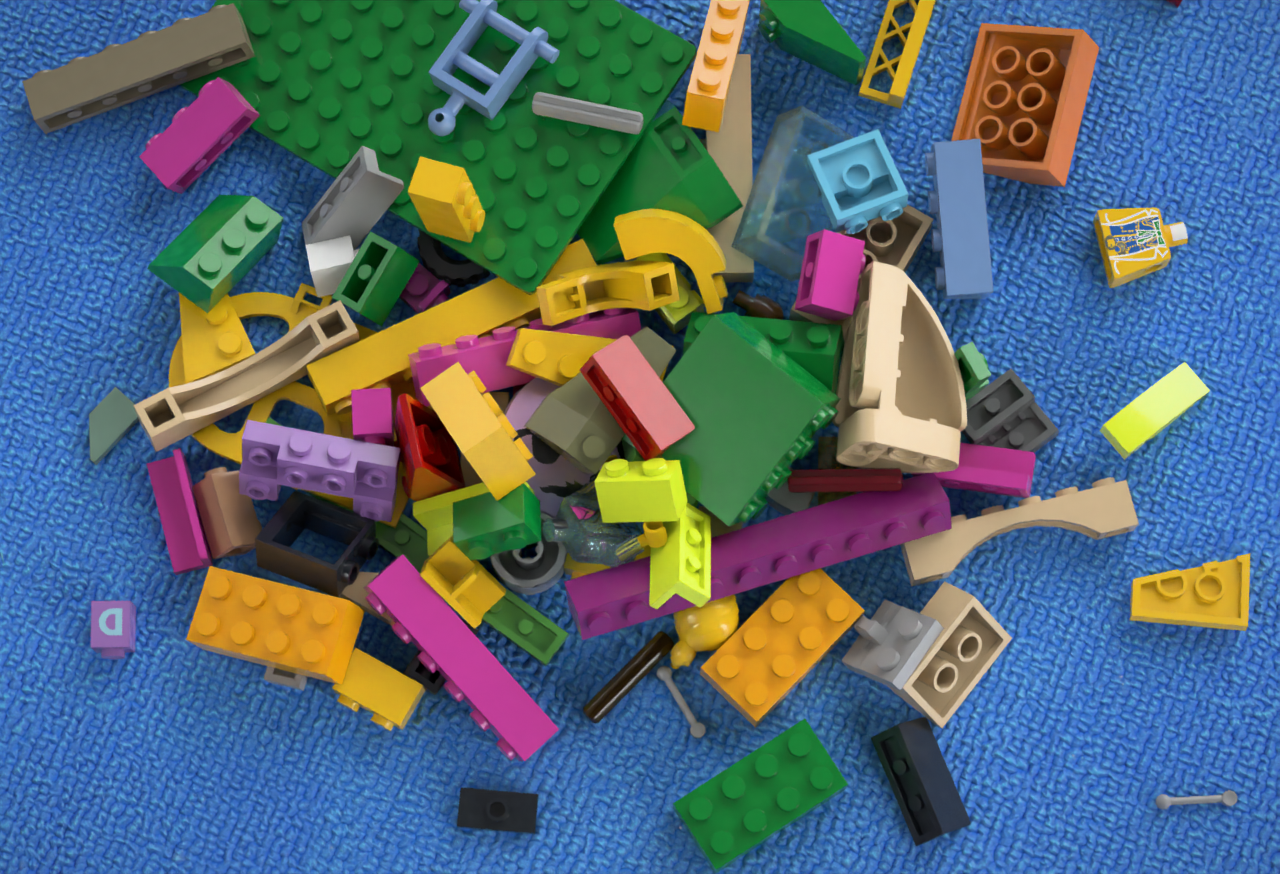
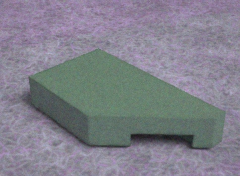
M116 387L89 414L90 460L95 465L139 421L133 406L135 404Z

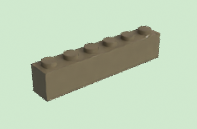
M234 3L214 6L208 13L194 18L179 19L172 26L159 31L144 32L137 39L127 43L109 45L102 52L89 57L74 58L67 65L54 70L39 71L32 78L24 80L22 83L34 121L47 134L253 58L255 54L243 18Z

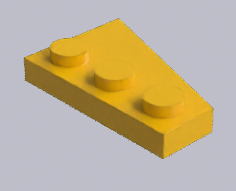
M179 293L185 384L219 373L256 354L228 293L209 313H206Z
M1250 553L1237 556L1236 559L1223 562L1212 561L1203 563L1200 567L1182 571L1176 569L1133 579L1131 583L1130 620L1246 631L1249 616Z

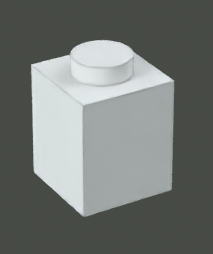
M350 235L306 245L310 272L317 297L335 293L360 250H354Z

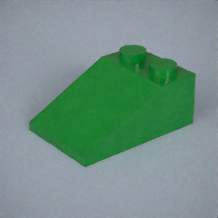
M761 0L760 24L758 28L769 43L774 41L782 51L854 85L862 82L866 57L821 0Z

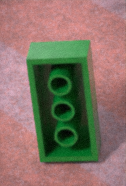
M803 719L674 802L673 809L716 874L844 791L848 783L806 719Z

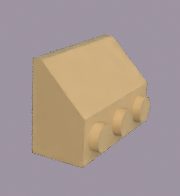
M945 581L920 612L923 615L936 619L944 629L903 688L899 691L889 687L895 694L940 728L945 726L1012 639L973 595Z

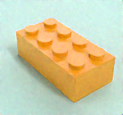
M209 566L186 640L206 651L342 685L365 611L347 599Z
M821 568L790 577L702 665L700 675L756 728L854 627L860 616L864 615L865 610Z

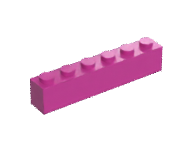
M634 308L600 310L553 326L544 325L541 318L531 321L529 323L530 327H526V329L619 339L624 335L631 337L641 330L639 313ZM512 326L501 327L493 330V335L478 338L477 335H466L455 339L456 344L443 347L439 343L420 346L418 352L408 354L416 398L425 406H430L420 388L457 362L460 363L467 374L473 370L487 388L483 393L529 383L535 379V376L506 366L518 329L515 330V327Z
M403 554L393 560L363 587L369 593L365 597L369 605L379 615H382L384 612L389 615L395 622L391 627L395 634L405 644H408L410 641L414 643L421 651L417 656L421 663L431 673H434L436 670L440 672L447 680L443 685L447 692L457 702H460L462 699L466 701L473 709L469 714L470 717L484 732L489 728L499 738L495 743L496 746L510 761L515 757L518 761H526L559 730L441 596L420 576V573Z

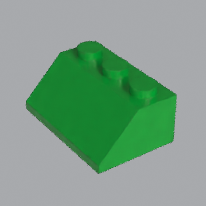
M219 195L148 265V270L206 313H209L278 242L283 217L255 196Z

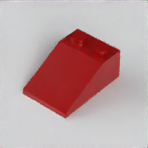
M406 393L399 395L394 423L397 440L394 441V447L401 448L400 462L403 464L405 473L402 476V486L406 495L417 502L465 488L456 443L436 412Z

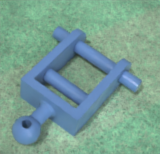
M461 0L459 8L470 15L428 72L433 84L451 95L443 108L435 109L430 113L428 117L429 130L438 136L449 135L455 128V116L464 104L493 120L538 56L550 63H554L558 58L560 51L547 43L548 32L540 27L534 28L531 32L521 28L496 12L498 3L495 0H481L480 2L477 0ZM488 25L521 45L500 75L467 55ZM459 67L490 86L485 96L453 77L452 75Z

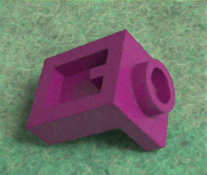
M418 263L399 298L419 314L450 300L448 297L450 288L448 283L444 280L440 281Z

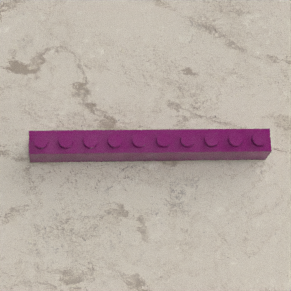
M934 472L925 473L903 480V486L900 491L862 492L711 537V598L708 602L952 529L950 500ZM650 556L564 581L569 610L582 640L697 606L676 593L658 609L649 605Z

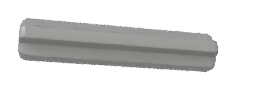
M543 92L535 93L532 101L533 113L537 115L631 134H639L643 126V115L637 111Z

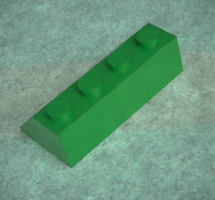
M691 313L684 339L683 355L713 315L717 314ZM739 316L836 394L845 344L842 325Z

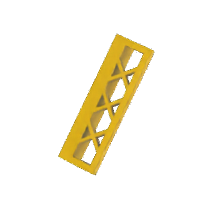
M889 0L858 96L899 109L902 108L936 0H919L918 6L914 0ZM909 3L915 14L912 22L899 27L893 16L894 9ZM889 24H891L894 30L887 33ZM909 31V34H908V37H907V40H906V38H905V36H904L903 33ZM897 36L904 47L902 55L888 61L882 50V45L884 42ZM878 58H880L883 64L876 67ZM899 64L895 74L892 67ZM887 70L893 81L889 94L869 88L872 77Z

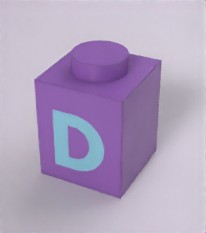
M91 601V648L96 653H101V658L123 659L126 652H135L136 606L131 601Z

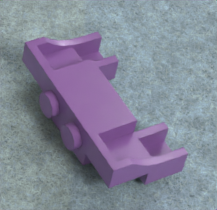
M247 420L242 437L239 494L247 495L256 500L269 499L277 501L281 485L353 498L354 513L375 521L391 522L396 504L401 448Z

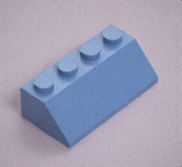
M980 139L934 142L931 146V153H925L926 175L933 176L934 191H928V204L930 214H936L937 229H932L931 231L933 252H940L941 267H935L936 289L943 290L944 299H985L993 293L981 142Z

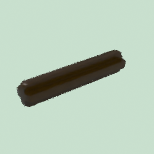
M659 631L583 707V713L595 724L599 723L674 647L673 640L665 632Z

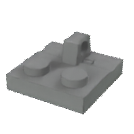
M884 600L871 620L861 615L855 623L854 628L860 635L842 659V663L849 670L900 691L944 628L936 619Z

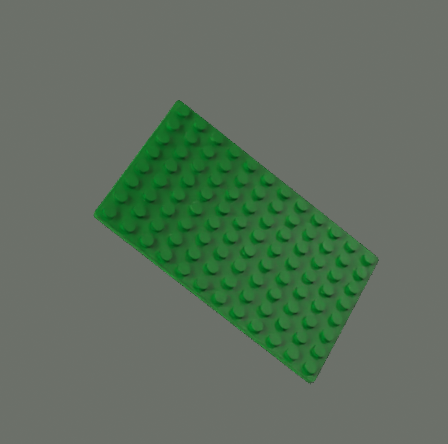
M217 0L212 7L234 3L243 18L255 57L179 85L180 87L199 97L200 89L206 83L216 80L218 77L231 83L260 115L249 128L334 179L340 175L361 146L374 150L379 171L396 177L404 183V189L387 209L389 212L529 295L535 294L537 292L536 287L542 285L697 55L696 47L693 44L615 0H495L498 3L496 12L526 31L531 32L536 27L547 31V43L560 51L559 56L554 63H550L538 56L493 120L464 104L455 116L454 130L449 135L438 136L429 130L428 117L435 109L443 108L451 95L435 86L428 72L470 15L459 8L461 0ZM488 25L467 55L500 75L521 45ZM459 67L452 75L484 96L490 89V86ZM543 92L637 111L643 115V126L639 134H631L537 115L533 113L532 101L535 93ZM420 156L465 169L479 197L483 210H485L482 229L480 232L474 233L471 243L427 231L408 194V189Z

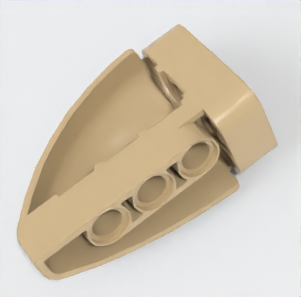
M873 261L864 269L857 288L859 303L853 315L850 316L836 390V395L841 400L835 407L839 412L833 420V424L839 427L836 459L841 464L861 469L899 468L902 473L953 471L959 467L960 432L967 426V405L964 385L955 352L935 311L907 274L896 266Z

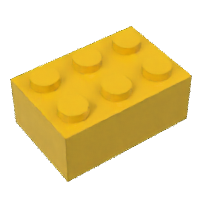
M457 362L420 388L463 455L497 501L536 475L527 462L533 455L521 438L515 441L512 440L518 436V433L491 394L487 392L483 396L481 395L487 388L474 370L467 374L460 363Z

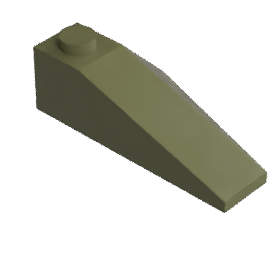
M644 327L630 338L660 378L677 350L649 327ZM581 372L560 388H556L549 393L524 425V427L580 471L595 475L625 434Z

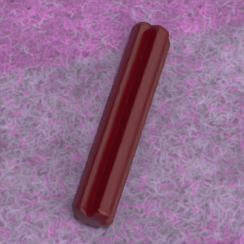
M899 468L790 470L792 474L787 480L788 489L791 493L900 491L903 486V475Z

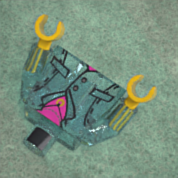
M610 455L605 462L618 459V457ZM595 476L570 496L565 497L560 504L556 518L546 519L543 525L545 539L548 542L561 541L573 560L580 563L603 564L609 567H617L634 561L637 555L645 551V546L649 545L652 548L662 547L666 544L668 538L662 521L644 522V534L636 522L603 523L594 483Z

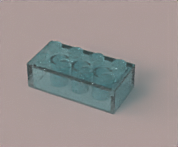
M799 106L778 115L731 247L791 282L800 279L807 236L823 229L831 231L833 226L822 203V193L808 165L807 155L855 137L804 106Z

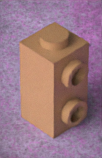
M226 467L215 468L205 472V478L192 486L213 559L248 553L256 548L255 538L262 531L252 499L247 495L239 494L240 470L227 472Z

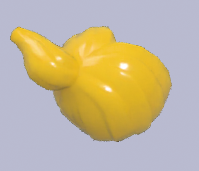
M735 594L707 602L701 608L694 606L673 613L675 629L679 635V641L671 650L670 666L673 669H678L680 666L688 667L694 660L697 652L718 650L736 632L739 625V609Z

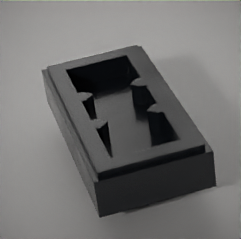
M460 788L457 828L535 834L539 795Z

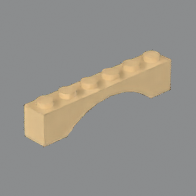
M341 300L306 317L295 328L259 353L209 377L184 385L169 387L133 405L135 412L153 448L158 452L308 375L306 365L360 341L359 333Z
M1114 477L1105 478L1093 482V488L1078 492L1077 487H1069L1055 492V498L1041 501L1040 496H1033L1018 501L1019 507L1004 510L1003 505H997L982 510V516L967 519L965 514L951 517L952 529L900 544L911 587L948 578L957 565L976 547L995 536L1014 529L1034 526L1059 527L1082 533L1095 540L1134 531L1139 523L1127 481L1115 482Z

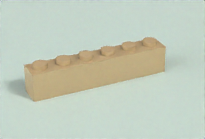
M737 54L720 131L718 133L706 130V139L699 140L714 159L743 204L741 209L714 227L707 229L719 244L726 259V269L716 272L715 276L722 275L724 282H753L751 54Z

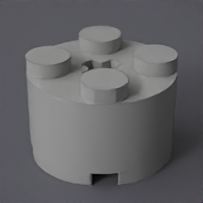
M541 513L542 541L525 546L527 549L536 547L535 558L526 557L523 559L521 549H511L490 556L496 576L509 589L525 595H534L548 590L562 577L568 553L567 544L562 529H555L553 521L549 519L551 518L550 516Z

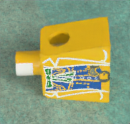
M1156 207L1102 209L1097 211L1093 219L1109 288L1117 287L1163 269L1171 259L1169 247L1188 243L1184 222L1163 225L1160 210Z

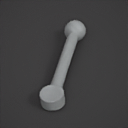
M661 666L657 670V677L661 681H665L691 726V735L694 738H701L705 734V726L697 722L671 678V669L667 666Z
M1231 790L1225 791L1222 795L1169 797L1166 794H1160L1156 798V805L1160 809H1167L1170 805L1223 803L1225 806H1232L1237 802L1238 797Z

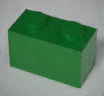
M370 231L332 298L337 301L341 300L343 305L382 327L420 261L397 245Z
M524 483L498 501L491 492L453 502V543L471 561L486 559L493 554L511 549H522L526 545L542 541L540 500Z

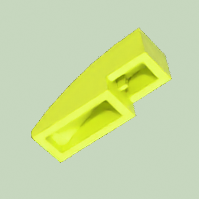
M1184 362L1103 424L1100 432L1125 460L1204 397L1210 390Z

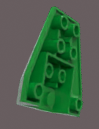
M666 100L577 231L578 236L584 240L598 265L624 257L614 228L616 216L643 209L670 210L693 219L707 230L743 207L740 199L696 134L689 126L682 125L683 116L669 100Z

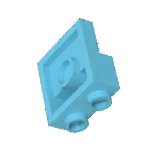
M879 129L807 155L808 165L822 193V203L836 233L846 230L847 234L858 233L868 226L867 221L880 216L883 221L895 219L903 213V208L907 207L908 192Z

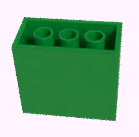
M735 312L713 315L663 382L694 424L695 429L671 445L659 458L680 460L686 492L726 525L732 526L740 522L745 524L750 518L753 520L757 519L769 503L765 498L773 488L780 489L792 474V471L788 469L797 457L800 460L803 459L812 449L815 441L811 438L820 427L826 429L835 419L839 412L835 407L841 398ZM624 434L622 439L636 449L627 435Z

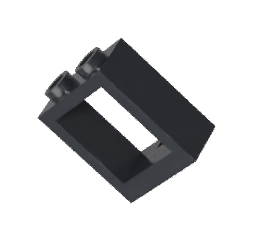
M296 490L255 538L258 567L335 597H339L347 585H352L355 582L359 570L367 560L373 559L379 546V540L376 538L375 520L360 516ZM304 529L349 545L335 564L290 548Z

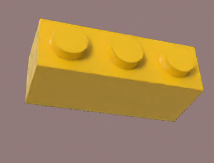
M420 156L408 189V194L427 231L471 243L474 233L480 232L482 229L485 210H483L479 197L465 169Z

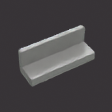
M361 146L301 223L305 246L350 235L355 250L404 189L402 180L379 171L374 150Z

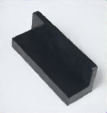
M926 717L897 724L871 737L916 846L970 825V819Z

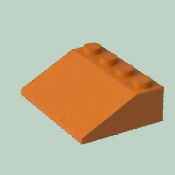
M981 23L951 141L980 139L983 173L1029 184L1065 187L1099 46L1083 29Z

